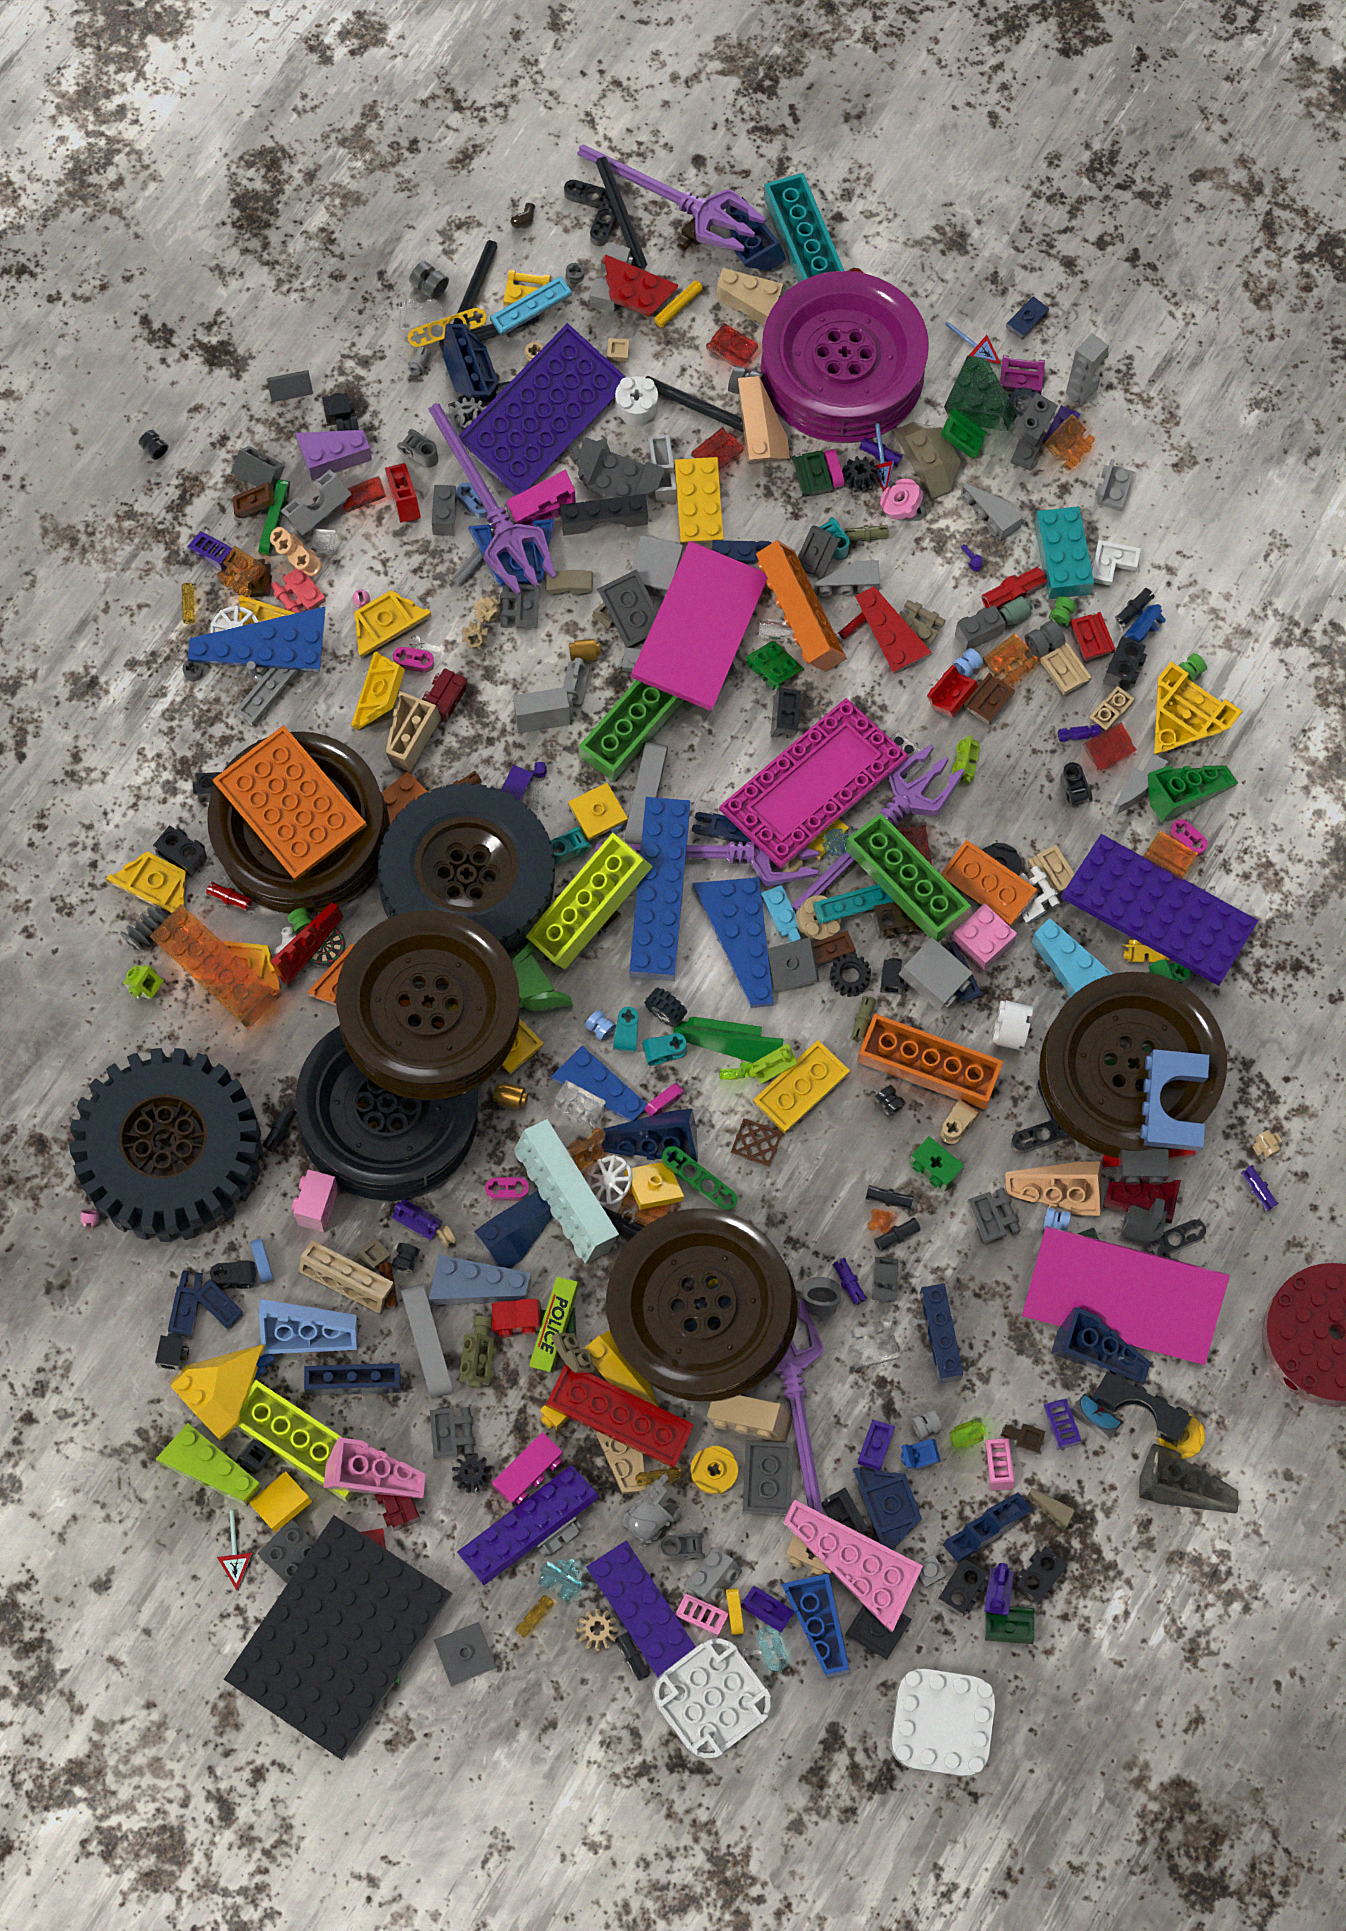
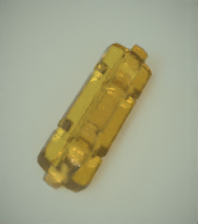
M190 582L183 583L181 585L182 620L184 624H193L195 622L194 587Z
M675 1467L674 1469L669 1468V1470L649 1471V1473L639 1472L635 1479L638 1486H647V1484L651 1485L656 1479H660L664 1473L668 1476V1482H676L680 1479L681 1475L679 1469Z
M547 1595L541 1597L538 1601L539 1604H535L524 1617V1622H520L515 1628L516 1633L521 1637L525 1638L531 1632V1627L534 1628L546 1614L545 1611L553 1606V1600Z

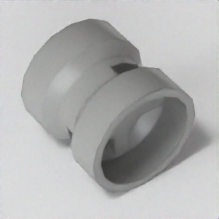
M933 1408L926 1411L923 1416L917 1415L911 1418L914 1430L921 1440L927 1438L932 1432L937 1433L943 1430L941 1421Z

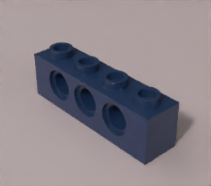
M945 1283L922 1287L919 1294L937 1383L960 1381L964 1374Z

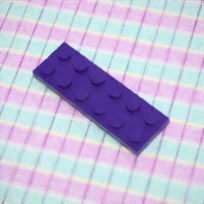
M570 1465L520 1505L516 1506L458 1550L457 1553L484 1586L596 1501L599 1496L580 1473Z
M627 1540L586 1566V1569L626 1631L629 1632L630 1637L657 1678L696 1647Z

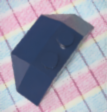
M446 324L443 358L455 392L469 397H489L498 384V379L486 346L476 335L469 331V327L466 324Z

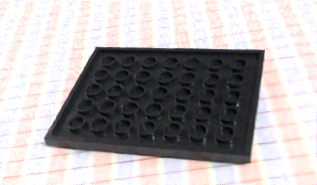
M333 1515L223 1680L344 1761L453 1593Z

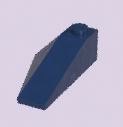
M731 205L725 208L729 216L737 222L745 223L755 233V237L739 235L735 230H731V237L744 246L745 251L735 250V254L745 267L769 271L787 260L780 242L765 223L749 220L747 213Z
M693 1109L668 1111L599 1130L603 1151L607 1153L630 1157L632 1155L647 1157V1160L654 1161V1158L661 1159V1155L667 1147L675 1146L698 1162L697 1128ZM674 1152L672 1154L667 1153L669 1157L667 1161L670 1163L672 1161H676L678 1164L686 1162L684 1159L681 1162L676 1160L675 1156L677 1154Z
M539 1190L475 1230V1239L496 1266L511 1269L523 1260L529 1248L535 1243L539 1234L552 1219L551 1207L547 1200L541 1198Z
M1074 1307L1058 1329L1051 1353L1105 1373L1107 1371L1112 1374L1114 1372L1119 1373L1126 1380L1144 1385L1151 1362L1133 1346L1125 1343L1113 1329L1110 1330L1101 1322L1102 1319L1097 1315Z

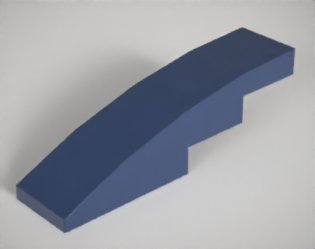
M1017 1492L985 1510L981 1517L966 1524L962 1531L946 1539L943 1546L959 1563L1010 1530L1031 1514L1034 1509Z

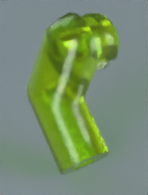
M742 1062L740 1068L720 1069V1080L748 1078L751 1076L749 1070H751L752 1064Z

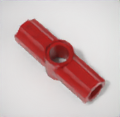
M1035 567L1018 577L1017 575L1009 576L1000 586L982 594L981 599L984 607L990 608L995 605L998 609L1020 596L1025 598L1028 593L1046 585L1045 574L1041 568Z

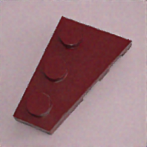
M1181 1180L1163 1182V1184L1159 1185L1149 1183L1129 1185L1126 1182H1109L1103 1206L1127 1212L1130 1206L1133 1205L1149 1211L1155 1199L1159 1198L1165 1200L1164 1210L1167 1211L1165 1223L1171 1224Z

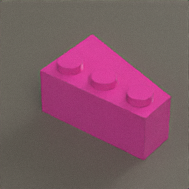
M565 469L507 500V513L514 525L532 526L534 520L560 517V505L576 503L575 489Z

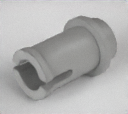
M419 347L413 360L409 361L408 369L411 373L419 375L424 371V364L431 354L427 348L423 354L424 347Z

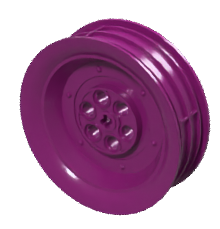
M835 271L812 276L786 291L775 303L767 317L763 330V353L760 367L761 372L764 373L763 385L776 413L791 427L809 437L833 443L862 442L864 437L874 439L877 437L876 423L880 425L881 435L891 431L907 418L919 400L924 384L925 367L929 351L926 325L914 303L901 290L883 279L852 271Z

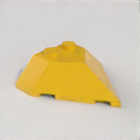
M1171 661L1160 674L1157 682L1154 755L1229 730L1243 711L1226 699L1221 702L1189 680V673Z
M264 1344L186 1365L169 1381L172 1389L220 1441L239 1423L241 1418L239 1413L243 1402H246L258 1369L256 1364L259 1355L263 1354L265 1349Z

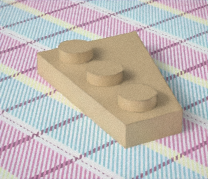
M595 1431L621 1493H639L641 1490L646 1489L643 1453Z

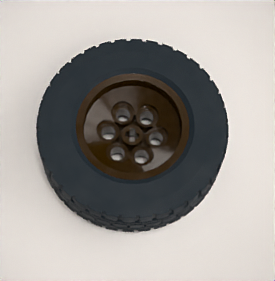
M472 783L446 785L445 788L441 786L432 789L430 793L427 791L418 796L417 800L414 799L408 803L405 809L403 808L396 815V820L393 819L388 827V832L384 835L378 856L379 892L388 919L403 913L420 910L451 912L466 917L484 927L501 943L508 954L514 952L516 947L520 948L528 940L526 935L551 906L555 883L553 846L547 831H545V827L540 819H537V815L530 808L527 809V805L522 801L516 800L515 796L507 792H501V789L492 786L488 788L487 785L482 784L472 785ZM454 856H460L462 857V860L456 862L453 861L452 858ZM476 858H483L485 861L483 863H476L474 860ZM442 873H447L448 875H450L446 879H442L439 877V875ZM464 876H469V880H465ZM490 876L493 877L495 880L492 882H486L484 881V878ZM457 892L459 896L452 898L448 894ZM480 894L482 897L476 900L471 898V895Z

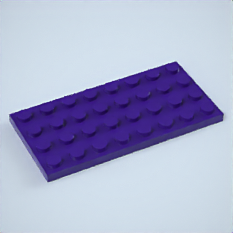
M566 323L458 437L467 452L516 496L528 490L615 398L616 389L621 380L626 376L573 327Z
M1100 834L1061 895V899L1218 986L1222 983L1258 922L1254 917L1103 834Z

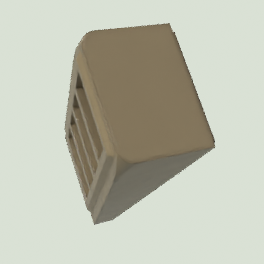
M1031 1488L1027 1497L1061 1529L1065 1530L1075 1510Z

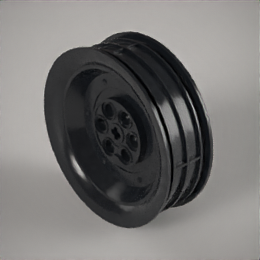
M412 1020V1021H415V1022L421 1024V1022H420L419 1020ZM435 1024L432 1025V1027L435 1029H441ZM340 1025L327 1033L311 1050L303 1064L297 1082L296 1109L302 1144L311 1162L320 1173L334 1176L339 1189L368 1200H407L437 1188L458 1170L472 1147L478 1122V1088L456 1097L433 1101L401 1097L383 1088L378 1091L374 1090L372 1086L375 1083L368 1079L352 1061L343 1042ZM362 1102L370 1104L366 1109L360 1108L358 1105ZM387 1104L391 1109L384 1107V1105ZM408 1105L417 1107L412 1112L405 1110V1107ZM373 1121L381 1124L378 1128H370L368 1126ZM401 1123L404 1127L400 1130H395L392 1128V1125Z

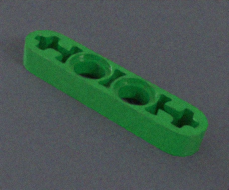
M278 479L276 483L274 504L270 505L258 551L260 555L271 556L274 545L270 541V536L275 528L280 527L283 517L281 510L287 503L290 481Z
M675 1146L667 1147L661 1155L662 1164L722 1211H729L736 1206L738 1202L736 1193L686 1153ZM674 1152L677 1154L675 1156L676 1160L681 1162L684 1159L686 1162L678 1170L676 1167L679 1164L676 1161L671 1163L667 1161L669 1158L667 1153L672 1154ZM688 1165L696 1169V1176L693 1178H688L684 1174V1168ZM704 1180H711L714 1183L715 1187L712 1192H706L703 1189L702 1183ZM719 1187L723 1189L720 1192L722 1196H731V1205H723V1198L719 1195L716 1197V1199L712 1197L718 1191Z

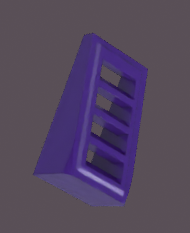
M202 531L187 546L189 550L221 571L235 556L233 548ZM201 539L205 540L199 548L196 546ZM208 543L211 544L206 551L203 550ZM214 547L217 548L213 554H210ZM220 551L223 552L219 558L216 557Z
M1067 1399L1044 1404L1043 1406L1057 1450L1079 1445L1082 1440ZM1063 1406L1064 1411L1052 1414L1051 1409ZM1066 1415V1420L1055 1422L1054 1418ZM1069 1424V1428L1058 1430L1059 1426ZM1068 1433L1072 1434V1437L1064 1439L1060 1436Z

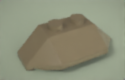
M912 422L895 429L893 432L932 501L951 492L961 461L951 443L940 436L942 427Z

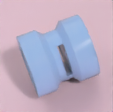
M968 648L964 652L963 657L957 658L953 665L957 667L959 674L970 677L973 674V670L979 669L984 662L974 649Z
M601 1010L595 1011L584 1024L589 1031L596 1033V1037L600 1041L608 1038L616 1028V1024L612 1020H607Z
M1048 1207L1043 1229L1045 1230V1227L1049 1226L1067 1231L1071 1212H1058L1055 1208Z

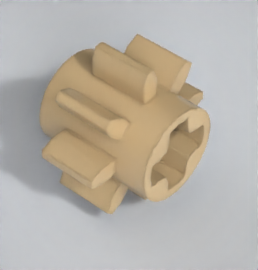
M481 597L474 605L475 618L481 623L484 621L486 623L494 622L500 614L499 602L493 597L490 599L488 597Z
M469 621V627L462 628V633L464 634L462 642H467L469 649L471 647L480 649L482 642L487 643L488 637L486 634L488 628H483L481 622L472 623Z
M1267 1130L1254 1138L1257 1143L1254 1144L1253 1149L1258 1156L1264 1154L1265 1158H1269L1281 1151L1279 1145L1283 1141L1277 1132L1271 1134L1270 1130Z

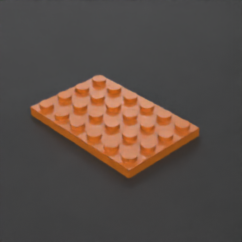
M284 725L213 779L218 789L295 881L367 826L363 818Z

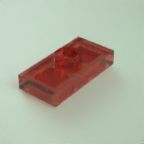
M377 476L347 488L351 495L343 506L348 513L385 498L386 494L381 478Z

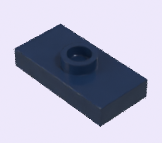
M1033 296L1006 323V328L1023 339L1049 312V308Z
M211 1279L193 1295L225 1329L243 1313Z

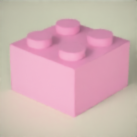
M983 904L953 932L951 942L954 941L958 949L984 972L1015 943L1017 933L992 909Z
M308 1169L306 1176H302L299 1189H301L299 1198L295 1197L293 1201L292 1211H294V1217L299 1226L325 1233L339 1191L334 1176Z

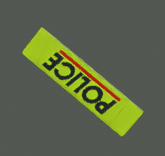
M556 1276L529 1367L553 1373L559 1353L552 1337L556 1333H565L580 1286L579 1282Z

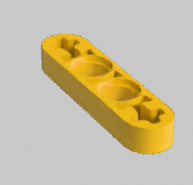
M477 307L416 327L408 333V341L413 347L419 348L443 340L446 324H451L455 318L461 319L463 324H466L463 315L468 314L469 319L474 316V312L482 314L483 318L480 319V323H477L475 320L469 322L471 325L469 331L479 328L486 322V313L483 309ZM440 325L443 328L442 336L434 337L431 333L432 327ZM428 328L430 341H427V337L421 338V343L419 344L411 340L415 332L422 335L425 334L423 329Z

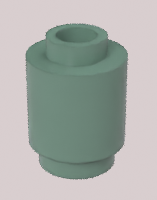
M1020 596L1002 606L999 613L1006 622V626L1009 624L1014 625L1031 616L1033 607L1029 599H1024Z

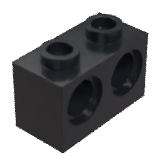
M1122 636L1106 671L1104 682L1116 687L1119 686L1127 691L1130 684L1135 685L1139 676V672H1136L1138 666L1143 667L1147 658V654L1144 653L1146 645ZM1126 653H1132L1135 657H1129ZM1119 671H1124L1128 675H1121Z
M169 825L153 844L155 853L167 862L185 870L186 874L192 877L208 858L205 846L198 840L192 841L182 829H175ZM171 841L178 842L175 846H168ZM189 853H195V854H196V855H195L193 858H191V859L185 858L186 855L189 854Z
M1046 1546L1041 1552L1037 1549L1029 1559L1032 1563L1027 1571L1022 1568L1014 1578L1017 1581L1014 1588L1036 1606L1068 1566L1065 1561ZM1042 1560L1050 1561L1052 1570H1043L1040 1562ZM1030 1578L1036 1580L1038 1588L1035 1590L1029 1589L1026 1585V1580Z
M966 1559L962 1560L939 1596L937 1603L959 1617H962L964 1612L969 1614L976 1601L972 1600L976 1592L981 1594L988 1583L985 1580L987 1572ZM972 1573L976 1577V1583L968 1584L964 1580V1575ZM956 1593L961 1594L964 1598V1603L961 1605L955 1604L952 1601V1595Z

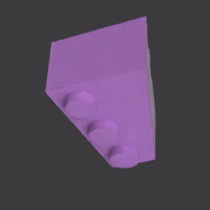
M363 430L295 433L298 448L311 480L320 478L328 470L336 473L372 460L370 446Z

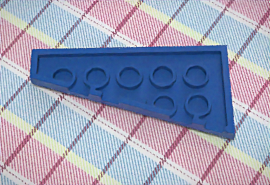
M326 607L192 637L189 640L188 662L247 666L249 661H253L256 667L320 672Z
M759 877L692 883L693 889L701 901V905L710 920V924L730 962L732 970L735 972L750 1008L773 1006Z

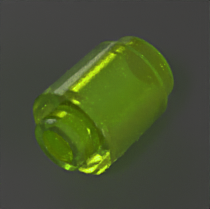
M974 1418L953 1427V1430L949 1431V1435L956 1449H965L984 1441L983 1435H986V1431L982 1422H977Z

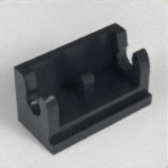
M780 687L774 695L771 737H778L779 734L785 733L786 738H791L795 732H798L801 691Z
M846 1487L824 1499L825 1501L821 1502L829 1518L862 1535L867 1534L868 1528Z

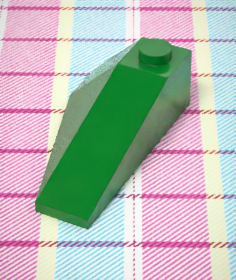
M1226 765L1203 766L1202 768L1184 766L1183 768L1174 769L1173 766H1165L1147 775L1150 806L1161 822L1179 816L1238 784Z

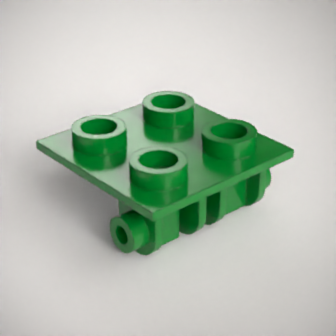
M774 640L746 656L748 668H751L758 677L763 675L762 681H766L771 689L776 691L783 687L782 683L804 670Z

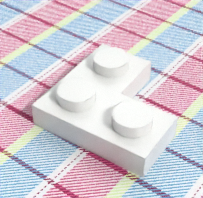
M1098 540L1092 568L1094 583L1111 586L1115 567L1136 571L1141 548Z

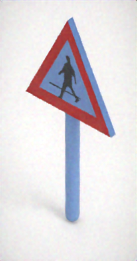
M949 322L945 323L947 327L975 347L967 358L1001 365L987 334L979 344H976Z
M876 423L881 464L874 465V467L878 469V482L883 491H885L890 484L894 461L885 462L880 425Z

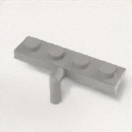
M249 661L247 663L249 676L258 683L237 707L235 715L254 726L299 670L270 668L263 676L257 672L255 663Z

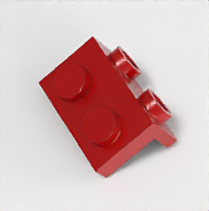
M951 665L935 686L930 689L927 698L932 709L954 717L978 687L976 680L959 674L957 667Z

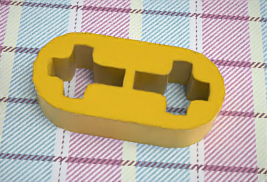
M738 1588L726 1589L731 1634H744Z

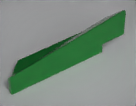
M689 1017L688 1021H681L673 1031V1033L682 1034L686 1039V1043L751 1063L758 1061L783 1046L782 1038L762 1037V1027L701 1017Z

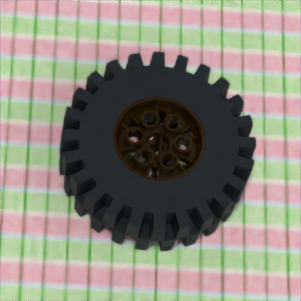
M161 1048L150 1049L151 1059L142 1061L138 1053L127 1056L130 1064L129 1067L120 1070L116 1063L106 1068L109 1079L104 1084L97 1078L91 1082L89 1088L92 1097L90 1100L80 1098L77 1109L81 1117L79 1120L72 1119L70 1131L75 1140L74 1142H69V1149L75 1165H73L74 1171L86 1195L93 1202L101 1216L105 1219L109 1217L116 1228L123 1232H126L127 1228L132 1229L137 1238L148 1240L149 1234H156L160 1242H171L172 1234L180 1233L184 1240L195 1238L194 1229L203 1225L207 1232L218 1228L216 1218L223 1214L229 1220L237 1212L234 1203L238 1199L246 1202L251 1194L249 1182L250 1180L257 1181L260 1173L257 1160L262 1159L263 1148L260 1142L261 1130L251 1101L247 1098L243 1086L237 1078L235 1080L231 1079L228 1070L223 1065L218 1063L216 1067H213L209 1058L200 1053H197L195 1059H190L186 1050L181 1048H174L173 1057H166ZM171 1115V1118L167 1121L160 1120L161 1116ZM144 1125L151 1126L147 1132L139 1131ZM183 1125L191 1126L189 1131L180 1132V1128ZM134 1138H135V1139H141V1140H138L137 1142H135V1143L132 1144ZM202 1138V1145L189 1142L191 1139ZM164 1143H165V1144L171 1143L172 1146H171V1147L166 1146V1147L164 1148V1147H163V1144H164ZM142 1147H148L149 1151L146 1154H138ZM187 1147L190 1148L187 1154H179V1150H184ZM169 1159L165 1166L158 1165L159 1162ZM152 1160L153 1164L150 1168L149 1173L142 1171V1169ZM178 1160L185 1168L180 1172L176 1171L174 1163H178Z

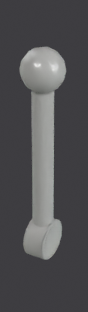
M951 1315L953 1324H955L957 1322V1317L955 1315ZM912 1317L908 1323L911 1327H915L917 1324H925V1319L917 1320Z

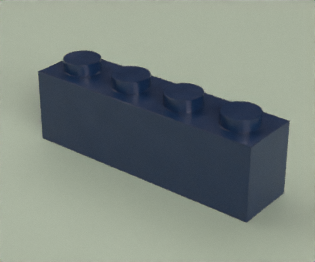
M399 1363L304 1366V1390L307 1396L401 1393V1367Z

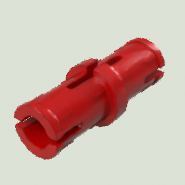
M213 881L210 882L206 890V895L223 901V904H231L244 911H248V907L252 905L253 899L251 897L236 892L234 888H226Z

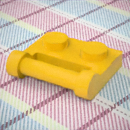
M509 269L503 306H509L539 289L515 285V281L542 284L544 286L551 281V275L524 274Z

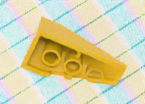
M610 1330L599 1335L584 1348L588 1349L596 1370L594 1372L600 1379L659 1407L650 1383L626 1361L615 1344Z

